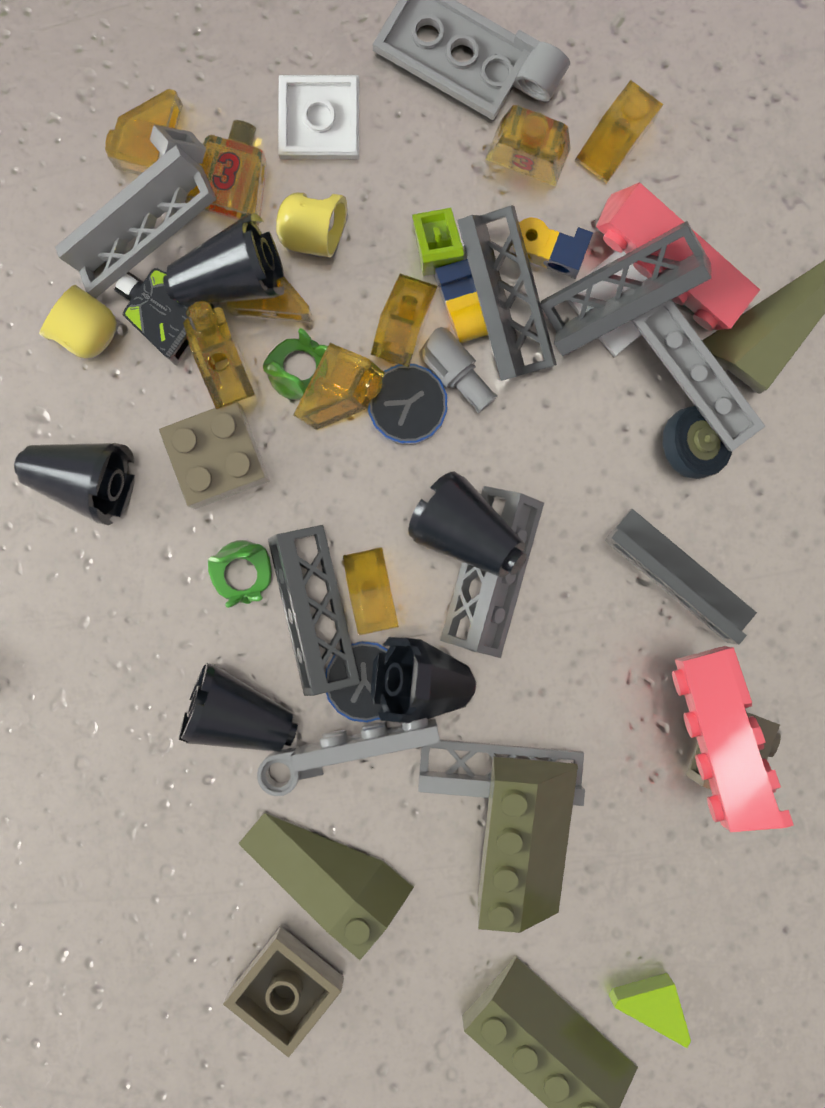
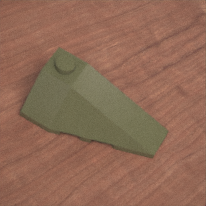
M265 812L238 843L329 935L359 960L363 958L385 932L414 888L412 883L384 859L352 849L347 844L311 832L310 829Z

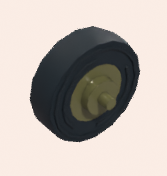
M696 406L687 407L676 412L668 420L664 428L663 448L666 459L673 469L684 477L701 479L719 473L728 464L732 452L726 448Z

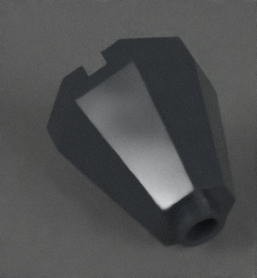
M388 637L384 643V646H390L386 654L378 653L373 661L370 695L373 703L381 704L384 712H377L381 721L411 723L423 718L430 719L466 707L476 690V681L468 665L421 639Z

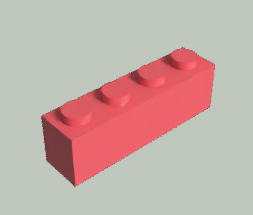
M639 182L611 194L604 206L596 228L604 234L603 240L608 246L617 252L622 253L624 251L627 254L684 223V221ZM693 230L711 262V279L671 300L679 305L685 304L695 313L693 319L709 331L731 329L760 289ZM683 236L667 245L663 258L680 262L693 255V252ZM660 249L651 255L658 256ZM637 261L633 266L643 276L650 278L652 277L655 264ZM661 266L659 272L667 268Z
M722 646L675 659L677 670L672 671L673 682L678 695H685L689 712L684 713V721L690 737H697L701 754L695 755L701 778L709 780L713 796L707 797V802L714 822H720L730 832L780 829L794 826L789 810H779L774 796L776 789L781 788L776 771L771 769L765 758H761L759 751L764 749L766 741L754 716H747L745 708L752 706V700L734 647Z

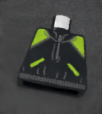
M154 268L147 278L142 281L128 271L117 281L114 288L115 292L130 301L122 315L171 363L177 366L190 347L187 335H189L188 337H190L189 339L193 343L218 307L219 302L181 305L176 299H170L166 293L163 277L167 275V272ZM188 308L193 317V323L197 331H195L192 328L189 319L186 315V311Z

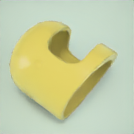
M298 192L287 196L279 207L276 219V233L280 243L285 248L295 252L331 258L339 244L346 223V197L344 195L332 194L327 199L317 200L308 198L305 193ZM334 211V225L329 231L330 220Z
M73 285L55 303L44 321L39 334L47 340L52 339L58 342L74 355L88 359L99 355L107 348L115 334L117 322L109 308L77 285Z

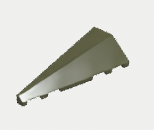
M825 260L743 313L731 329L717 330L702 340L724 371L729 370L758 394L766 391L825 314Z

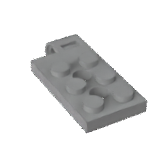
M399 0L373 43L374 52L492 120L495 119L513 87L537 100L549 101L570 66L569 58L557 47L546 42H540L521 30H518L515 35L456 0ZM431 25L438 30L439 35L434 41L424 42L417 37V30L421 26ZM458 45H466L471 48L474 55L469 61L459 62L452 57V49Z
M423 718L387 728L386 722L373 723L363 726L361 734L347 736L346 730L334 731L323 734V738L319 739L320 742L287 748L280 752H272L258 768V783L267 794L284 796L295 788L299 780L323 775L322 767L440 743L436 718L430 720ZM274 763L285 764L291 773L290 780L284 783L274 781L270 776V766Z

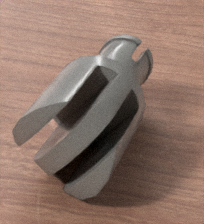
M440 327L435 329L421 348L420 358L446 388L456 386L474 406L477 413H480L498 395L474 371L476 360L447 328Z

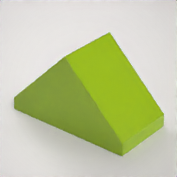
M451 208L412 214L423 276L434 275L436 268L464 259L463 246Z
M668 973L612 988L608 996L614 1008L688 1048L691 1038L675 983Z

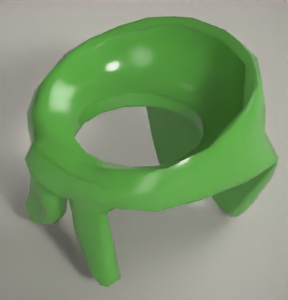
M302 328L298 331L299 339H286L279 343L269 353L263 363V371L267 374L272 387L280 395L291 400H303L315 395L325 383L330 370L328 359L325 355L331 351L330 347L319 345L318 342L311 340V337ZM303 351L310 354L314 359L316 370L309 379L300 380L297 376L289 374L284 370L283 362L290 353Z
M237 540L223 546L216 555L208 559V572L213 586L219 595L229 600L225 603L226 607H233L238 603L249 604L263 599L261 593L270 585L272 574L270 558L265 547L247 540ZM245 559L255 566L257 579L250 588L237 590L227 583L224 571L231 561Z

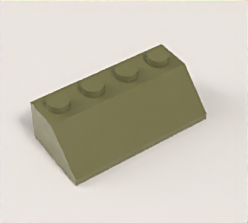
M493 756L478 893V929L521 933L559 913L578 770L577 764Z
M517 955L462 1015L464 1032L548 1108H620L638 1069L636 1063Z

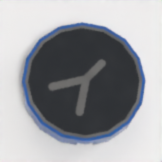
M398 364L384 370L373 382L368 395V413L375 429L386 439L400 444H418L431 438L441 428L448 410L447 393L441 380L430 369L417 364Z
M356 642L351 644L360 684L327 692L326 695L337 713L351 721L368 723L380 719L377 712H384L381 704L373 703L370 693L373 661L378 653L386 654L388 649L375 642ZM335 655L326 668L327 683L347 678L344 661Z

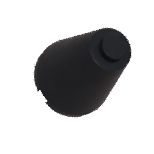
M257 213L246 215L168 265L167 275L163 277V284L170 299H176L181 305L275 298L283 295L285 287H277V279L284 277L281 259L270 231L262 234L257 226L258 223L264 222Z
M118 443L29 445L17 455L14 463V471L21 484L96 523L104 525L113 524L110 518L112 516L120 517L124 513L132 494L135 476L128 474V462L134 463L131 449L126 445Z
M452 471L440 477L430 487L436 493L427 503L421 499L416 506L408 527L409 536L422 547L493 575L505 577L509 573L511 575L516 574L527 558V554L524 553L525 543L464 476Z
M209 663L203 666L189 699L191 703L188 713L185 712L178 737L180 741L187 744L280 752L284 745L289 747L292 745L298 728V723L292 722V712L218 666Z

